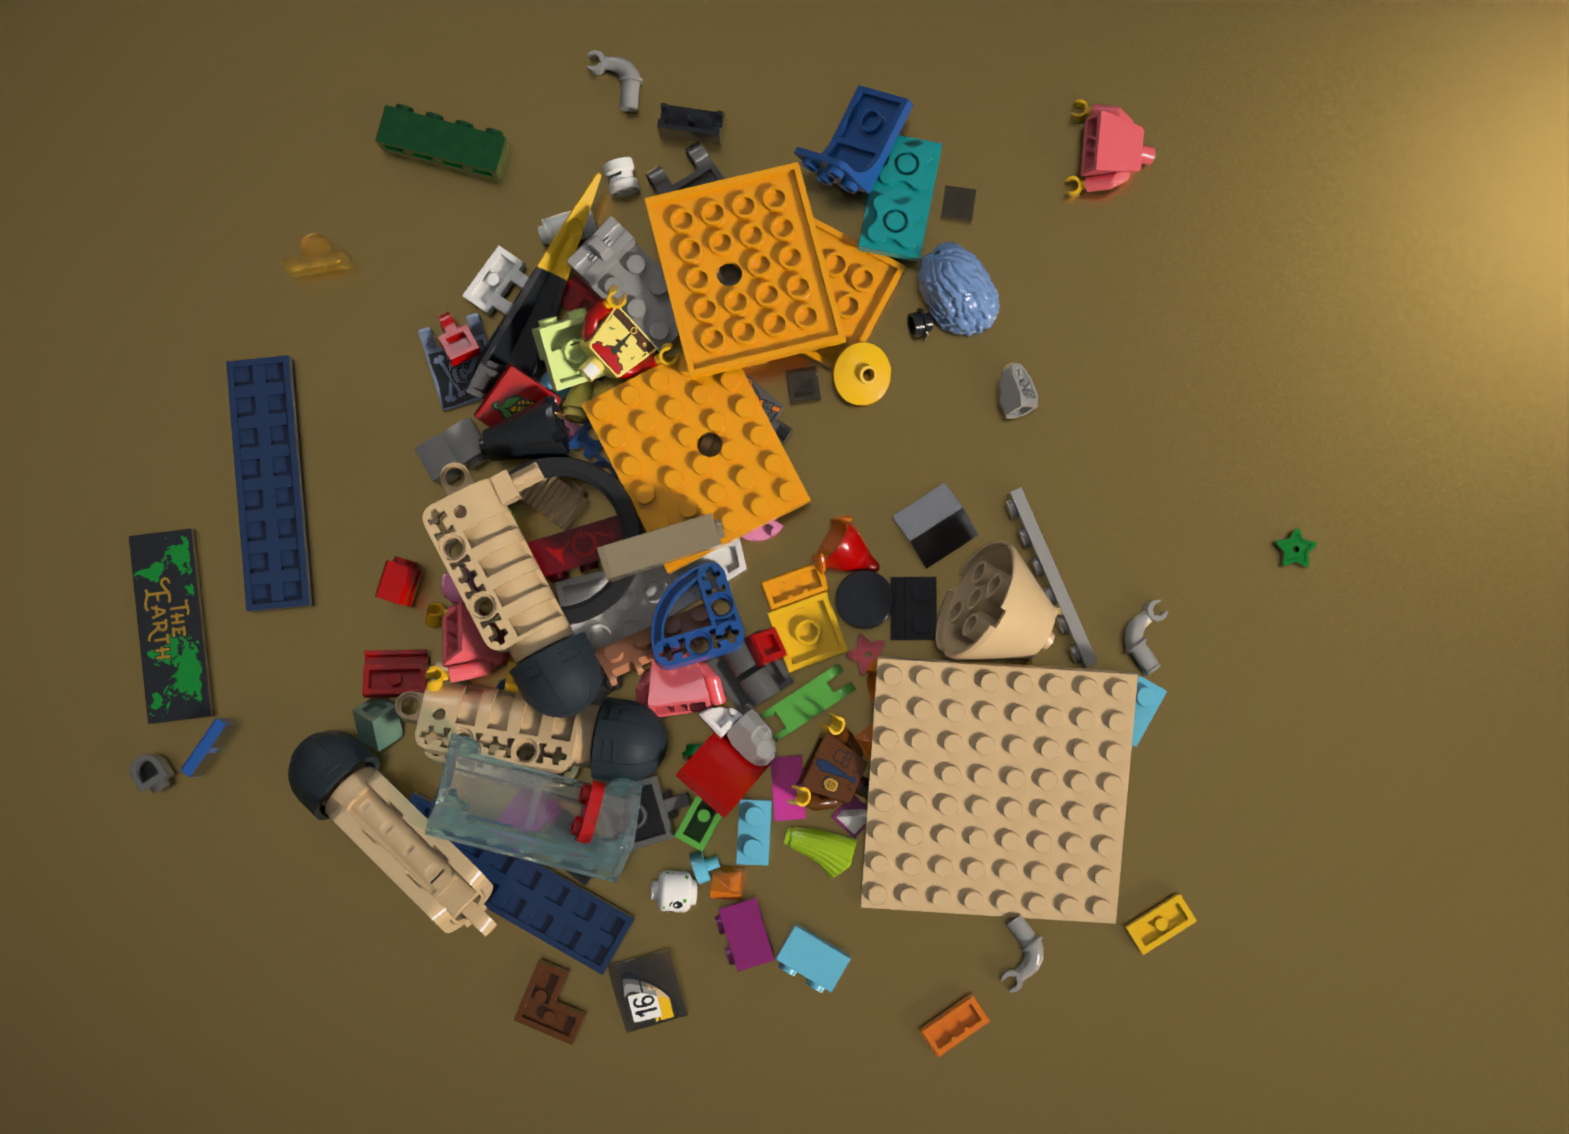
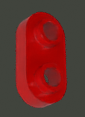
M591 779L588 785L583 784L578 797V803L582 804L580 815H575L570 828V835H574V843L588 846L591 842L604 795V782Z

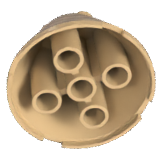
M996 540L980 548L959 571L963 577L955 591L948 589L943 600L936 625L937 647L945 653V656L951 659L1023 660L1027 662L1041 649L1046 650L1053 643L1055 634L1052 632L1058 608L1051 603L1013 545L1003 540Z

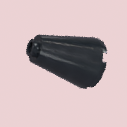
M553 395L546 396L483 430V437L478 439L482 455L484 457L488 456L491 461L569 457L570 444L564 419L561 420L558 413L555 414V411L560 410Z

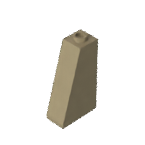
M712 513L598 547L597 551L606 579L613 582L722 546L720 538L726 537L720 518L714 520Z

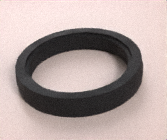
M546 457L524 463L509 472L511 475L536 462L544 478L563 476L585 481L603 493L615 509L621 525L622 540L642 534L640 518L632 499L624 487L608 472L590 462L571 457ZM636 574L613 582L608 581L600 591L582 602L569 606H560L568 623L573 625L588 621L611 608L627 591Z

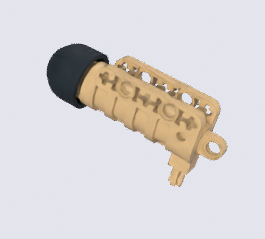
M457 462L449 463L443 467L440 473L441 483L448 496L428 506L423 513L422 521L484 642L488 647L498 652H510L517 666L512 668L509 673L512 675L513 681L524 700L534 710L546 716L557 718L570 717L580 713L593 702L598 693L601 682L599 661L585 632L574 635L570 624L508 508V505L522 499L519 492L545 479L539 466L534 462L511 475L505 469L489 479L475 482L471 473L464 465ZM453 469H460L465 475L464 482L457 487L450 486L447 483V474ZM441 516L445 517L443 523L448 531L451 529L452 533L447 534L438 526ZM461 543L463 546L461 554L454 558L451 557L452 547ZM466 566L470 572L476 575L473 580L477 588L482 589L481 592H477L473 586L467 583L470 577L466 570H461L462 567ZM491 600L493 603L492 612L489 615L482 616L480 612L481 605L485 601ZM496 623L501 631L508 633L504 637V644L496 641L500 636L495 627L492 628L491 624Z
M436 661L435 666L442 668L443 671L448 670V668L443 666V662ZM450 680L443 681V686L439 690L429 691L426 688L425 693L405 692L395 702V710L399 717L407 723L417 724L415 740L424 751L426 757L437 765L560 785L572 783L578 775L579 767L591 769L592 779L629 784L643 780L654 773L662 763L667 749L666 730L660 718L646 705L631 700L605 697L602 705L590 704L576 715L557 718L546 716L534 710L519 692L514 693L496 688L466 684V680L453 683ZM410 699L417 700L419 702V709L415 714L406 715L402 712V706L406 701ZM533 756L530 760L525 761L528 757ZM462 758H467L474 761L466 762ZM524 768L535 769L537 771L528 772Z
M329 730L312 734L304 739L294 750L288 769L290 787L296 798L318 820L331 818L445 933H451L463 925L468 928L473 924L486 937L497 926L484 912L487 909L484 903L491 895L493 885L460 850L378 771L380 766L379 759L357 738L346 732Z

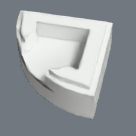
M711 707L702 711L698 717L721 739L743 715L733 708Z

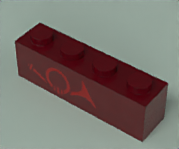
M616 515L527 542L545 579H550L551 583L568 579V573L580 569L581 574L599 569L598 563H601L597 548L621 541L622 530Z

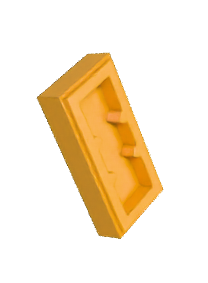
M814 563L760 582L771 612L830 591L824 572L821 574L815 568Z

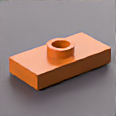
M970 993L921 1027L919 1031L938 1058L989 1023L990 1020L972 993Z

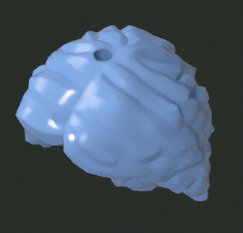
M945 242L936 246L933 253L926 254L920 260L918 273L919 289L925 303L929 306L930 313L942 330L946 329L953 334L971 336L973 333L980 334L983 332V329H989L999 313V294L991 281L990 274L975 254L964 249L958 243Z

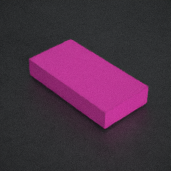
M802 755L775 757L770 762L774 821L806 819L805 807L792 805L787 802L788 799L794 800L797 796L796 789L791 788V786L796 785L803 771Z

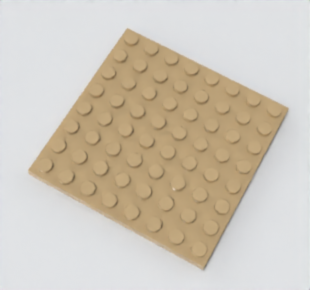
M877 656L861 908L1016 918L1021 914L1023 918L1116 924L1138 682L1137 672Z

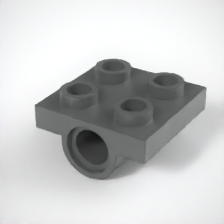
M745 638L739 650L715 657L707 662L720 677L723 689L737 711L742 715L794 683L781 660L757 667Z

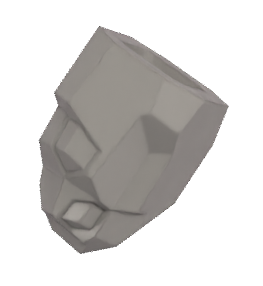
M1011 362L1004 366L999 383V405L1006 419H1015L1030 413L1038 407V393L1030 375L1020 363Z
M753 709L741 717L727 732L731 745L749 762L757 766H764L776 757V746L772 740L771 728Z

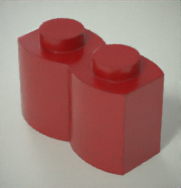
M394 556L393 561L386 560L374 597L412 608L423 571L417 570L419 563Z

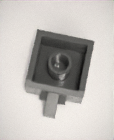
M658 775L605 790L599 814L611 855H619L674 838L676 833L671 819L678 817L677 809L692 805L688 792L672 797L670 789L663 791Z

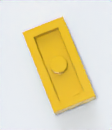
M1176 893L1124 927L1140 953L1145 955L1197 922L1181 894Z

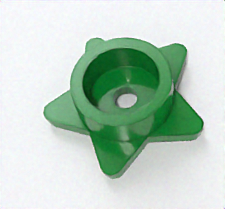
M1295 528L1289 539L1276 540L1275 542L1283 555L1281 563L1283 567L1295 562L1305 568L1309 567V552L1317 546V543L1305 540L1300 529ZM1295 546L1299 548L1298 552H1294L1293 548Z

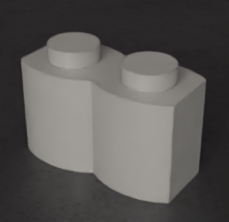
M466 418L456 423L441 434L430 438L415 448L421 462L435 483L441 482L440 473L443 467L449 463L457 462L465 467L469 466L470 469H474L487 461V458L481 453L478 442L482 435L471 418ZM451 470L447 474V483H451L459 478L458 472L461 470Z

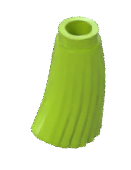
M789 826L784 845L790 846L791 849L818 863L828 877L832 879L851 866L857 846V839L814 828L797 826L794 828Z

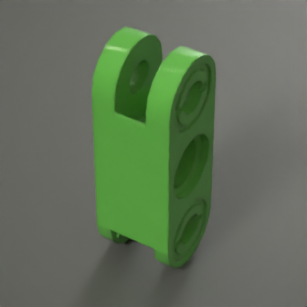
M839 663L760 714V717L764 720L770 715L773 716L777 713L785 725L784 728L780 729L779 733L773 736L776 742L856 690L852 682H849L836 692H833L827 683L844 671Z

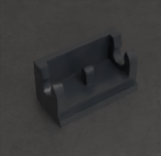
M661 103V117L658 119L657 124L658 133L661 137L721 145L725 113L719 110L715 112Z

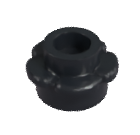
M917 308V312L908 314L907 325L910 335L913 338H927L928 333L933 329L930 314L924 313L922 308Z

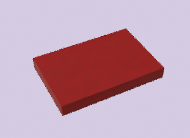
M713 733L675 776L720 816L725 818L771 763L757 766L749 762L731 745L727 733L721 739Z

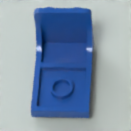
M858 85L827 148L820 154L796 147L794 154L801 160V166L816 174L814 178L828 186H831L832 183L839 184L842 189L856 194L857 190L870 194L913 104L907 98Z

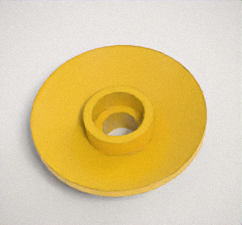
M866 342L854 343L843 349L837 356L832 371L833 384L837 393L845 401L854 405H868L880 399L886 392L891 378V367L885 353L879 347ZM866 369H868L870 373L868 380H865L863 377V373Z

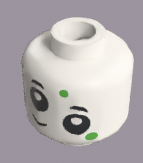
M663 870L659 873L657 881H651L650 900H656L657 907L662 912L685 913L690 909L691 905H696L697 880L692 879L691 874L687 871Z

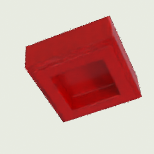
M775 626L750 634L745 638L757 667L787 656Z

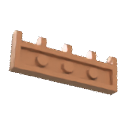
M700 604L668 618L664 629V639L710 626L704 605ZM711 604V609H712V611H713L715 614H717V612L715 611V609L713 608V606H712V604ZM651 626L595 650L599 665L611 687L618 684L617 676L633 669L637 675L644 673L642 665L654 661L651 648ZM727 630L725 631L724 637L728 636ZM695 638L690 644H693L697 650L702 647L700 640L703 638ZM684 642L680 643V649L684 647ZM669 647L663 649V654L660 658L666 657L668 661H672L673 656Z

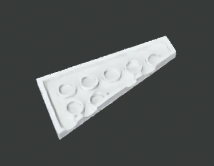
M740 538L670 574L667 573L664 565L637 573L627 591L611 608L588 621L570 625L574 635L585 632L592 649L595 651L650 627L657 604L666 589L679 576L698 565L707 562L717 563L723 568L727 580L730 581L747 570ZM600 571L555 582L560 606L574 605L600 591L609 581L606 579L605 572ZM707 572L706 578L703 581L709 580L713 591L716 589V578L719 576H713L711 572ZM697 585L690 588L677 600L668 618L701 599Z

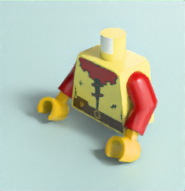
M611 285L607 290V298H602L584 317L581 331L582 341L579 347L589 358L578 368V371L589 382H592L601 372L608 378H620L622 380L634 378L653 367H657L661 363L671 366L676 363L679 354H676L673 357H667L664 354L665 351L672 348L673 344L665 343L662 345L660 353H655L658 348L622 309L626 304V293L620 298L612 297L617 292L616 285Z

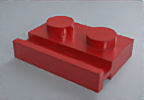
M428 649L364 650L363 697L392 698L399 697L402 693L410 691L425 693L428 679H425V675L429 669L428 657L430 653Z

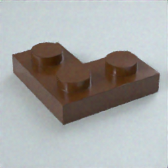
M539 959L514 1021L573 1045L586 1013L557 1001L569 971Z

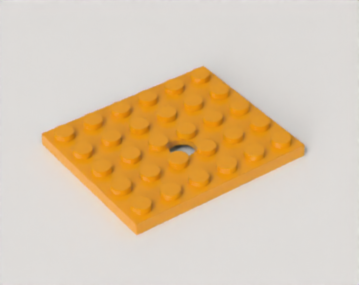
M799 162L644 198L690 380L846 343V336ZM725 264H733L742 272L740 281L733 286H725L717 279L720 267Z
M681 353L675 364L667 366L661 363L657 367H653L581 404L624 489L632 499L646 532L712 513L714 520L720 518L726 537L720 538L722 546L665 564L664 567L668 574L811 501L742 368L690 380L684 354ZM714 433L721 438L722 448L716 456L707 457L698 451L697 443L702 435Z

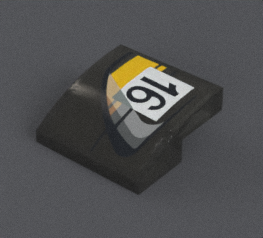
M670 949L608 966L611 983L627 1033L688 1015V1009Z

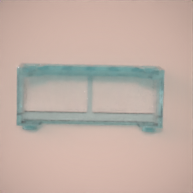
M452 733L426 824L425 835L614 883L617 882L634 847L643 783L631 781L627 778H618L610 781L604 790L596 827L590 844L574 841V835H570V828L575 815H580L582 804L578 803V797L583 784L588 785L589 783L480 755L481 746L477 741L468 736Z

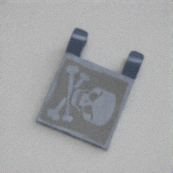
M472 313L467 315L466 319L470 331L480 348V352H482L488 342L481 316L478 313ZM429 327L421 328L418 334L427 357L443 412L483 400L464 390L479 355L452 367L442 347H437L433 330Z

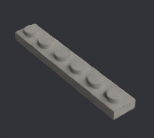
M1022 487L1007 494L1008 501L1005 502V506L1012 519L1017 518L1021 530L1017 531L1024 548L1029 547L1034 558L1030 560L1036 576L1043 577L1047 586L1043 591L1051 603L1058 608L1059 617L1055 618L1062 635L1068 634L1072 644L1068 649L1074 663H1080L1082 668L1098 663Z

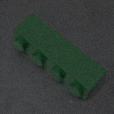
M396 104L395 107L385 105L375 139L381 149L496 180L501 179L510 148L507 138L503 136L504 133L493 128H486L485 131L474 129L473 124L463 120H456L455 123L444 121L443 116L433 112H426L425 115L414 113L413 108L403 104Z

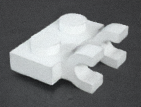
M498 245L462 296L489 316L494 309H497L505 316L512 303L503 297L513 283L522 289L529 278L522 273L526 266L525 263Z

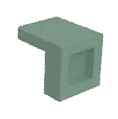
M370 698L352 710L360 741L378 752L403 736L400 718L395 710V705L384 698Z

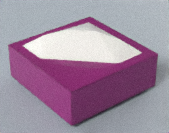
M853 795L851 801L843 803L831 817L855 839L866 827L867 806Z

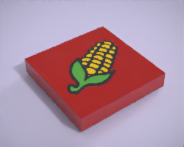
M509 363L474 413V417L490 427L546 396L553 395L558 405L563 399Z

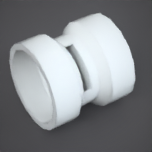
M631 157L617 158L603 164L604 174L610 181L608 189L612 198L629 196L640 190L638 179L633 175L635 167Z

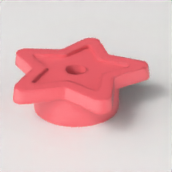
M860 634L858 635L857 648L847 653L846 657L857 662L860 674L865 675L870 663L879 654L881 655L885 641L870 642ZM867 651L871 653L869 658L865 657V652Z

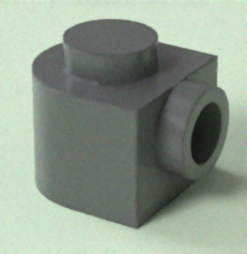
M159 754L140 755L132 761L130 766V776L140 792L151 790L155 794L170 785L168 779L175 775L167 760Z

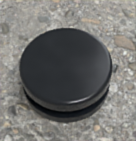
M869 570L856 571L846 576L839 584L835 595V606L840 618L846 624L856 629L866 630L879 626L889 617L894 605V594L889 582L882 575Z

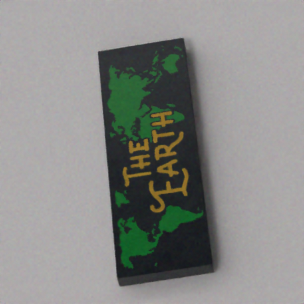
M194 529L129 536L148 724L214 716Z

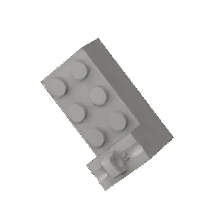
M610 216L567 260V263L573 274L600 299L607 298V290L611 285L617 286V292L612 295L613 298H620L626 293L627 299L626 304L622 307L623 311L658 348L655 353L659 354L662 345L665 343L673 344L670 350L664 352L667 355L680 342L662 267L636 243L635 238L618 221Z

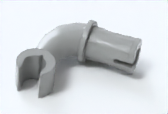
M599 50L588 52L589 59H598L600 61L596 66L586 65L590 73L598 76L610 70L619 75V82L621 83L619 109L624 112H637L639 88L643 84V79L640 78L639 71L635 65L624 57L604 56Z
M1162 600L1147 602L1143 607V611L1132 618L1125 629V653L1131 654L1145 676L1153 673L1161 666L1147 646V639L1143 634L1145 628L1151 622L1161 621L1167 617L1169 610L1162 611L1159 615H1154L1153 608L1155 604Z
M1021 914L1006 924L1022 946L1021 952L1025 955L1023 962L1016 969H1008L1003 973L1001 982L1008 976H1016L1017 984L1011 987L1009 992L1019 991L1023 981L1034 975L1044 960L1043 937L1036 935Z

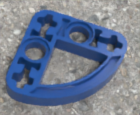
M714 562L698 565L679 576L663 593L653 615L651 625L652 654L656 665L663 670H674L735 652L740 649L744 641V629L725 571L719 564ZM707 572H711L713 576H719L716 578L715 583L717 592L712 593L709 580L703 581L706 578ZM697 585L710 626L664 639L665 624L672 607L686 591ZM716 600H724L729 605V611L723 615L715 614L711 609V604ZM726 630H730L732 634H738L735 637L734 643H729L728 639L718 641V648H713L712 633H715V640L723 638ZM695 638H703L708 643V649L703 653H696L691 650L690 642ZM681 642L685 643V653L688 657L683 658V651L673 655L672 661H668L666 657L660 658L664 648L669 647V650L674 652L680 650Z

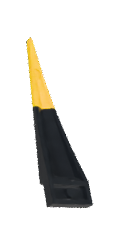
M599 172L593 176L477 358V363L464 388L467 393L484 400L509 363L536 381L539 380L544 360H540L532 329L540 327L539 320L557 316L571 270L567 260L577 251L601 179Z

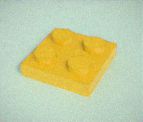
M827 592L767 613L772 627L775 626L787 652L784 661L789 673L848 652Z

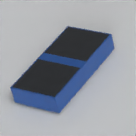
M216 718L182 766L181 772L188 777L199 776L235 724L227 718Z

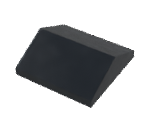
M945 482L892 516L926 569L979 535L963 506Z

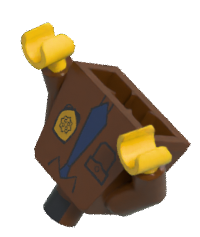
M829 712L828 715L832 717L831 724L828 726L821 723V729L831 733V735L820 733L796 785L791 786V788L796 789L797 796L794 800L788 799L787 802L789 804L819 811L836 809L841 803H849L854 793L868 800L869 779L863 776L868 762L863 759V750L852 732L845 726V721L842 717Z

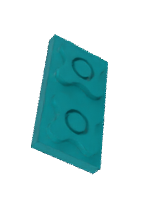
M898 135L868 195L858 251L914 262L920 261L942 143Z

